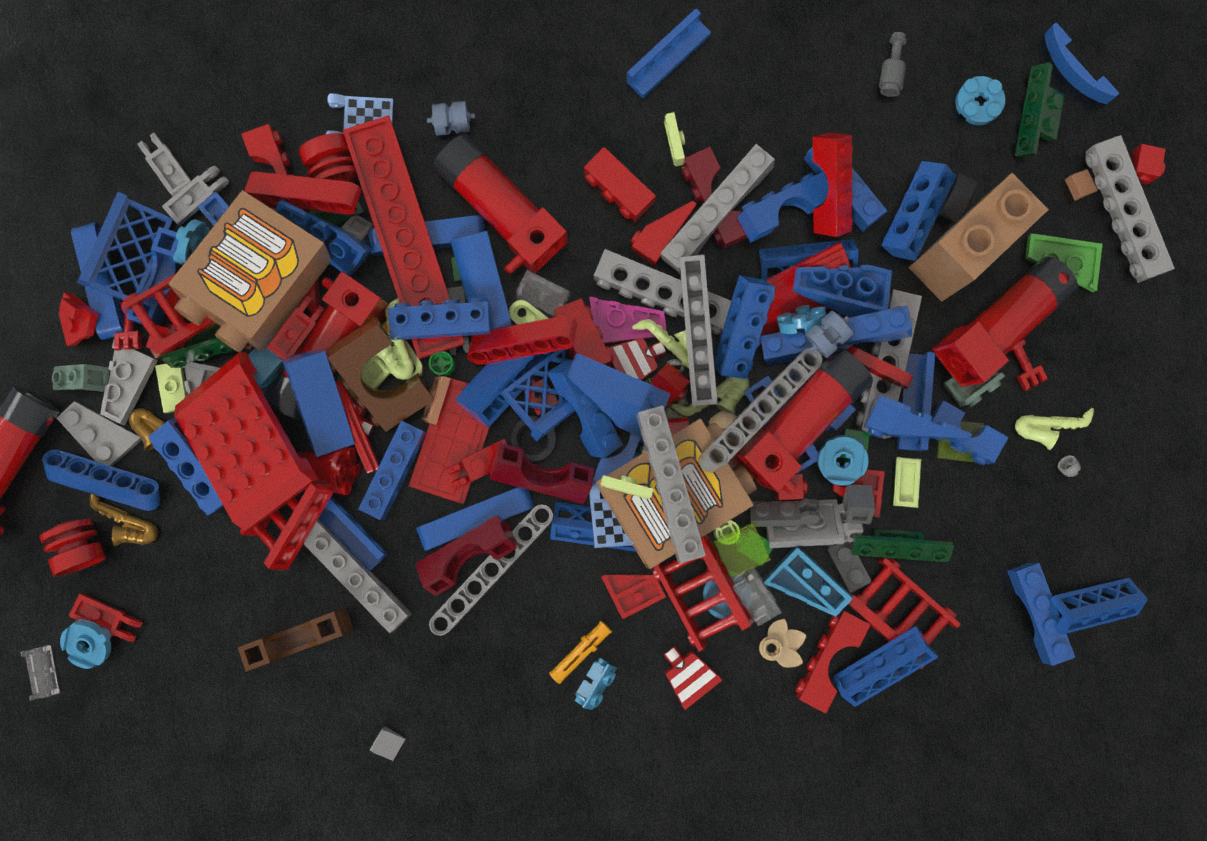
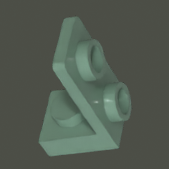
M87 364L55 366L52 375L53 390L83 389L104 392L105 385L109 381V367Z

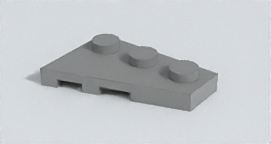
M74 401L57 417L61 424L96 462L113 467L142 440L139 435L110 421L79 402Z

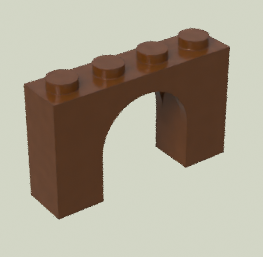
M374 317L327 349V358L333 372L338 371L342 376L341 381L348 391L352 389L357 395L355 399L361 408L369 410L373 423L377 427L381 425L384 431L387 432L432 402L434 397L431 389L419 373L391 390H376L363 381L361 371L364 364L392 344L389 333L377 317Z
M344 608L237 648L245 671H249L312 646L338 638L354 631L347 609Z

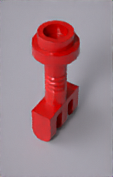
M122 300V302L120 303V308H119L121 311H122V306H121V305L124 304V301H123V300ZM128 312L124 314L123 332L115 333L114 348L116 351L123 350V346L125 350H131L132 345L134 349L142 347V334L139 331H134V321L126 318Z
M1023 338L1011 350H1014L1024 371L1017 375V378L1023 390L1026 391L1030 389L1027 379H1029L1032 386H1036L1039 384L1036 374L1041 382L1046 381L1047 376L1041 365L1032 367L1023 348V345L1026 344L1025 338Z

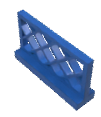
M117 192L77 283L85 287L90 286L124 300L128 296L122 293L119 285L132 281L136 288L135 293L138 294L147 281L153 263L152 252L143 254L138 242L149 238L154 242L157 232H152L148 223L149 220L157 218L166 222L164 229L169 230L173 219L128 199L125 194ZM128 206L139 210L142 219L129 223L125 214ZM124 219L126 224L120 226L122 220ZM144 222L149 235L136 238L131 226ZM128 228L133 240L120 244L116 233L118 230ZM114 240L116 246L111 247V244ZM135 244L140 256L127 260L122 247ZM118 249L123 262L110 266L106 257L107 253ZM151 256L149 262L147 263L146 258ZM142 259L146 268L145 272L134 276L129 263ZM103 262H105L106 268L101 269ZM125 265L130 278L118 282L112 269ZM109 271L114 283L103 286L96 283L95 280L98 274ZM141 278V281L138 285L136 279ZM116 286L117 291H115V290H113V289H110V288Z
M567 349L553 352L501 392L503 398L531 429V436L536 441L575 412L573 406L566 399L563 400V397L555 389L547 388V377L550 378L547 374L548 363H562L565 360H571L565 359ZM533 375L542 376V388L530 386V377ZM514 389L525 390L524 402L516 401L510 392ZM529 391L542 393L541 404L528 402ZM546 393L559 395L558 405H545ZM528 407L541 409L540 419L535 423L528 416Z

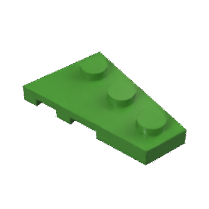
M1032 233L1028 235L1025 259L1036 264L1043 257L1050 256L1056 258L1073 272L1079 286L1091 292L1097 291L1102 244Z

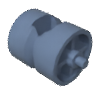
M466 101L452 102L449 107L446 103L432 104V116L427 118V122L434 125L436 136L450 134L452 130L456 133L470 132L469 121L475 118V114L468 112Z
M830 311L821 319L822 325H815L805 334L812 346L809 351L811 353L815 350L819 351L825 358H828L837 350L838 343L844 344L854 335L846 323L850 319L847 316L840 318L834 311Z

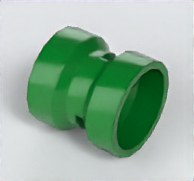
M441 351L431 355L429 367L437 376L448 377L455 370V361L449 353Z

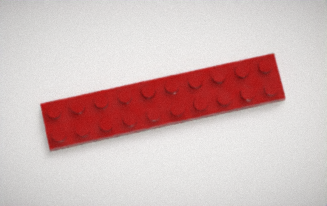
M387 115L344 129L343 133L399 302L409 303L410 306H419V302L433 301L434 305L444 304V301L450 300L390 116ZM463 336L412 339L418 359L465 345Z

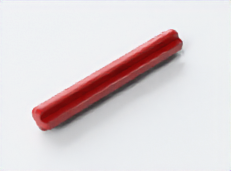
M338 380L335 384L352 433L354 445L366 472L376 471L379 467L378 460L347 389L342 381Z

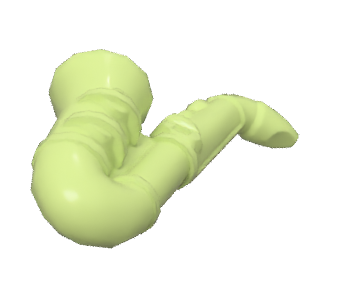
M398 298L392 301L385 309L386 324L388 326V308H395V304L400 303ZM392 340L394 343L393 347L388 346L375 356L384 361L390 373L396 378L408 379L413 373L414 366L405 345V340Z
M650 319L642 320L632 326L633 329L637 330L648 329L669 351H672L685 367L689 368L686 330L674 335L679 340L677 342L673 336H669L668 332L662 329V326L657 325Z
M729 376L716 387L717 399L720 398L721 401L716 404V407L721 411H729L735 414L736 404L745 395L744 391L749 388L748 378L743 379ZM680 404L671 405V408L687 417L708 407V405L693 406L692 404L687 407Z
M1091 408L1084 413L1082 418L1021 416L1016 420L1015 429L1025 439L1041 442L1048 450H1051L1059 437V431H1052L1050 428L1059 430L1061 427L1064 429L1087 427L1092 420L1094 409Z

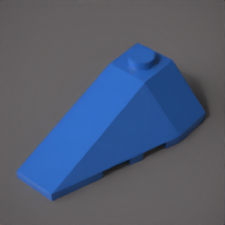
M281 200L276 207L275 212L322 241L331 258L330 263L349 277L366 261L372 251L363 240H360L353 233L284 200Z
M861 265L856 268L840 266L839 268L831 269L826 267H798L795 270L793 291L845 316L855 317L888 310L892 271L872 265Z
M577 353L567 375L586 396H589L598 405V408L603 413H606L613 420V423L618 428L638 437H641L642 434L636 416L637 413L663 406L665 409L670 397L668 392Z
M882 395L873 400L863 426L869 429L868 434L878 438H882L884 435L892 437L967 440L972 435L946 422L938 421V424L934 423L932 416L926 413L914 412L913 414L910 412L912 407Z

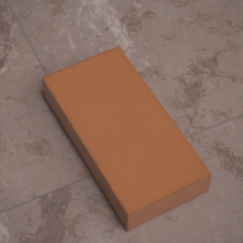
M434 376L431 386L434 400L425 406L421 418L422 422L433 425L437 424L450 378Z

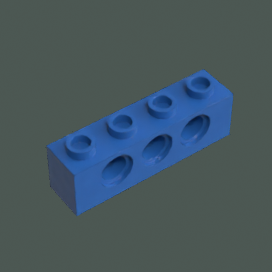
M921 162L881 245L892 256L917 260L956 178V175L946 164Z
M175 418L167 421L148 436L155 450L166 460L168 467L175 472L184 488L191 493L197 501L199 508L207 516L223 507L221 500Z
M403 421L400 422L358 510L379 520H386L425 439L426 432Z

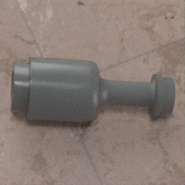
M902 32L892 33L889 41L892 44L891 58L885 60L882 64L879 88L881 89V94L889 97L898 96L903 89L906 64L903 60H900L902 45H905L907 40L906 35Z

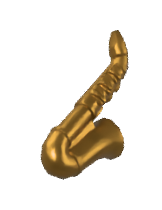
M144 408L133 410L129 415V423L132 430L142 439L145 451L154 449L148 436L165 424V422L156 417L153 412Z
M90 493V506L95 511H99L102 516L106 515L108 518H114V521L124 524L123 527L113 526L112 541L114 546L125 542L144 545L156 540L158 530L155 524L147 519L143 520L130 515L128 512L100 502L99 496Z

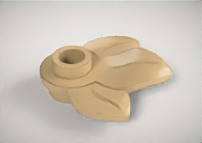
M785 619L777 620L770 625L767 637L763 638L760 642V654L767 660H776L783 667L799 666L803 661L796 650L803 644L806 635L798 630H788ZM773 643L775 645V650L773 652H768L767 646Z

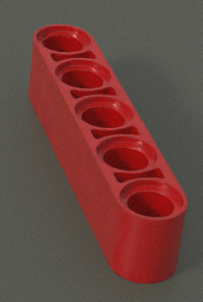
M251 172L244 192L264 205L277 206L281 200H284L305 210L354 214L361 188L347 181Z
M559 316L493 329L491 334L472 335L467 358L474 364L483 365L569 349L574 344L577 321L569 316Z

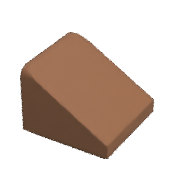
M1088 169L1075 173L1065 179L1075 201L1098 191Z

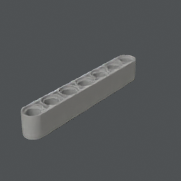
M807 348L799 354L702 452L699 457V464L703 470L710 473L717 471L750 440L821 366L823 359L819 351L815 350L811 353L809 351L810 348ZM790 375L794 377L795 381L790 378ZM774 390L778 391L780 397L775 394ZM759 406L763 407L765 413L760 411ZM743 421L749 425V429L744 427ZM727 437L733 441L734 446L727 442ZM710 454L716 456L718 463L711 459Z
M537 505L512 531L517 545L513 558L509 559L503 556L496 560L489 555L432 616L429 626L434 634L441 636L451 631L551 524L553 511L550 507ZM540 509H546L549 512V519L544 523H540L536 519V513ZM525 526L532 530V537L528 541L522 540L519 535L521 528ZM490 562L497 564L499 568L496 576H490L486 572V566ZM474 580L480 582L482 586L479 594H473L470 591V583ZM455 599L463 600L465 609L462 612L454 610L453 601ZM438 617H444L447 620L448 627L446 630H440L436 626Z

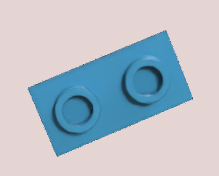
M602 658L594 661L586 675L593 680L592 684L583 680L575 694L577 696L575 701L583 705L582 707L585 709L593 710L594 707H597L603 699L602 693L605 688L615 679L617 667L607 664L608 662Z

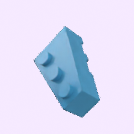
M254 348L248 356L258 372L254 379L262 393L265 394L267 388L272 384L279 372H282L284 369L282 359L269 349L265 348L261 353Z
M800 546L793 547L763 578L764 584L794 596L835 617L853 599L851 594Z

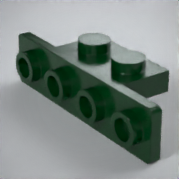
M1049 62L1032 66L1030 70L1015 156L1018 158L1035 155L1037 153L1039 137L1048 141L1057 139L1065 94L1049 86L1053 64Z
M215 323L188 340V347L163 354L162 359L171 368H181L197 360H207L210 356L229 353L233 349L215 336V333L221 327Z
M874 529L872 536L855 535L851 554L857 556L949 562L954 544L953 542L924 540L923 532Z

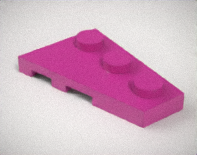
M590 297L592 321L595 327L599 326L601 329L604 344L632 341L642 337L644 339L656 338L648 329L637 330L632 328V326L642 320L650 319L657 325L662 326V329L666 331L664 311Z

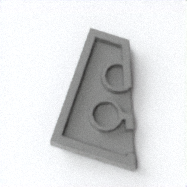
M123 346L121 351L114 350L113 361H110L108 370H111L109 383L105 385L100 414L119 424L125 425L158 360L133 348L125 350Z

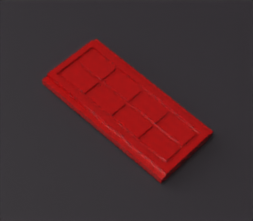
M840 242L766 280L775 287V295L770 303L767 312V322L763 326L760 336L780 332L777 316L783 313H795V308L809 305L810 309L825 307V310L829 309L793 291L795 270L798 267H826L831 269L848 266V268H851Z
M450 378L437 424H429L409 487L464 504L471 482L468 481L456 488H452L450 484L453 480L467 475L464 468L462 467L456 472L447 475L444 469L460 462V459L483 449L489 428L477 421L455 401V398L467 387L468 383Z

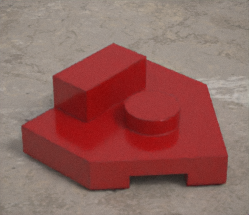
M64 293L60 303L59 317L66 345L76 346L83 339H88L94 335L99 314L73 293Z

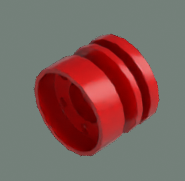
M331 133L321 135L307 141L300 147L299 154L306 169H310L307 173L308 177L352 183L359 179L352 157H350L351 154L344 134Z
M92 519L68 521L53 527L39 536L41 543L52 542L43 548L44 552H58L57 555L48 560L53 576H61L87 568L106 558L101 543L88 544V540L97 535L96 530L86 531L94 526Z

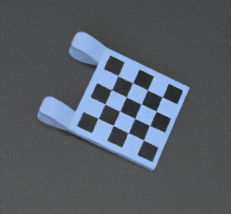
M339 94L328 95V103L331 108L345 107L344 129L387 115L390 116L392 122L393 99L353 97ZM327 131L326 134L341 133V132H337V131Z
M593 482L589 498L594 547L602 548L634 544L629 540L606 500L600 499V490L595 484L596 482Z

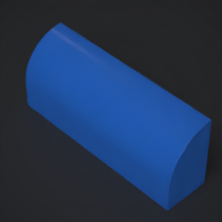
M488 231L450 240L467 303H469L468 299L483 298V302H488L491 330L512 326Z
M316 350L283 359L282 361L312 451L316 457L355 444L326 352L324 350Z
M550 352L487 364L455 398V401L477 421L489 428L509 406L501 392L551 355ZM535 375L530 377V382L535 377ZM514 389L510 394L515 399L522 390Z

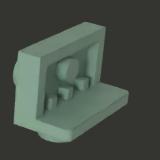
M996 372L986 382L960 387L952 377L943 385L960 407L965 405L972 407L982 399L980 395L988 390L990 393L1001 385L999 380L1005 375L1002 372Z

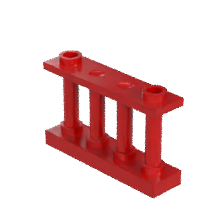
M176 274L139 295L137 293L129 295L123 300L124 304L121 305L124 314L130 310L134 311L153 338L152 343L154 345L151 346L150 351L156 359L215 324L208 317L204 319L200 326L193 322L188 324L187 321L184 322L163 292L170 288L169 282ZM155 297L175 326V333L168 337L165 334L162 335L141 305L142 303Z
M298 455L300 459L306 458L304 455ZM310 483L308 488L305 489L300 502L294 497L287 503L294 511L288 522L277 510L253 529L248 531L241 529L240 533L241 535L259 536L270 549V553L264 561L268 569L288 570L335 490L329 484ZM271 518L282 530L277 541L266 530Z
M708 534L701 537L706 556L700 559H704L708 566L706 572L676 586L670 573L697 559L678 563L677 559L666 565L662 561L653 568L655 578L662 582L689 632L687 636L693 647L696 646L698 651L706 647L707 642L705 638L734 624L736 626L739 625L741 630H744L754 622ZM710 580L716 581L720 589L718 594L688 608L682 597L683 594ZM722 602L729 605L732 611L729 616L701 630L699 629L694 616Z
M879 558L878 562L884 566L882 571L861 595L857 594L855 597L851 594L853 599L847 604L888 642L907 632L928 607L940 616L924 634L928 645L947 623L956 628L960 626V623L955 619L957 615L945 606L943 609L899 570L901 568L900 564L892 558ZM893 574L903 584L880 611L876 610L873 613L867 607L869 605L868 601ZM911 590L921 601L898 628L894 627L891 629L886 624L888 621L887 617Z

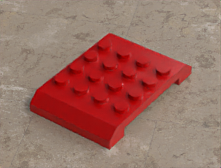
M239 352L175 405L174 417L232 522L244 531H248L308 488L310 483L316 482L318 478L307 458H299L254 379L258 372L246 352Z

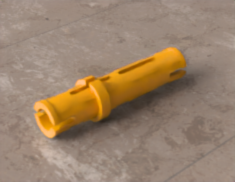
M600 621L587 636L584 635L581 638L582 641L549 673L551 677L561 684L592 651L595 652L598 649L597 646L612 632L610 628Z

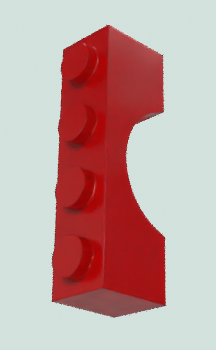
M267 124L242 133L248 154L256 163L271 165L276 174L290 175L288 166H291L286 152L282 153L280 148L283 141L278 130L274 131ZM267 205L272 210H276L277 206Z
M828 132L813 137V162L823 169L829 187L825 202L820 207L813 209L814 233L838 237L852 232V135Z
M843 610L836 617L832 615L828 625L831 627L827 635L823 634L817 645L820 649L816 657L812 656L806 667L809 671L805 679L801 678L795 689L798 692L796 697L799 700L824 713H827L837 693L828 676V666L831 658L842 648L850 646L860 647L870 627V624Z

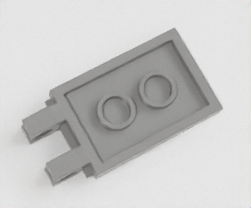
M837 499L817 500L819 501V509L816 512L820 513L821 520L816 524L766 527L769 548L853 542L855 535L863 533L862 524L846 523L843 503L838 505Z

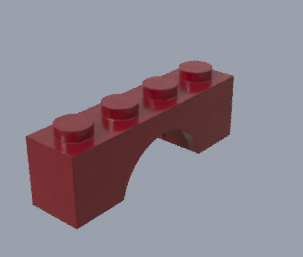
M711 147L684 158L683 167L681 168L685 180H690L693 186L691 191L696 202L700 201L702 205L712 195L711 183L720 171V166ZM731 211L712 234L716 244H721L723 249L748 238L737 219L742 213L741 211Z
M500 443L492 462L490 480L584 504L592 488L594 468L574 462L555 469L539 467L527 459L524 449Z
M496 515L416 563L422 587L437 596L456 585L458 572L464 562L470 557L486 553L498 560L517 549L510 525Z

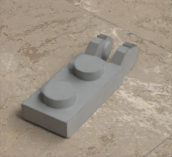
M152 133L150 135L151 140L159 149L152 153L148 145L143 141L139 142L138 146L169 193L174 196L192 180L169 148L156 133Z
M212 166L202 175L196 176L162 206L179 226L200 210L198 206L215 191L217 193L221 192L229 184V180L226 177L218 179L210 187L206 184L218 175L219 169L216 166Z

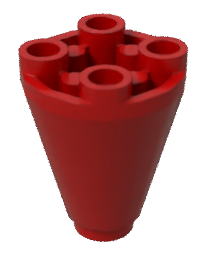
M347 446L316 457L312 450L297 453L307 458L318 478L314 483L329 484L337 494L349 495L355 478H358L361 474V465L357 463L356 449L352 446Z

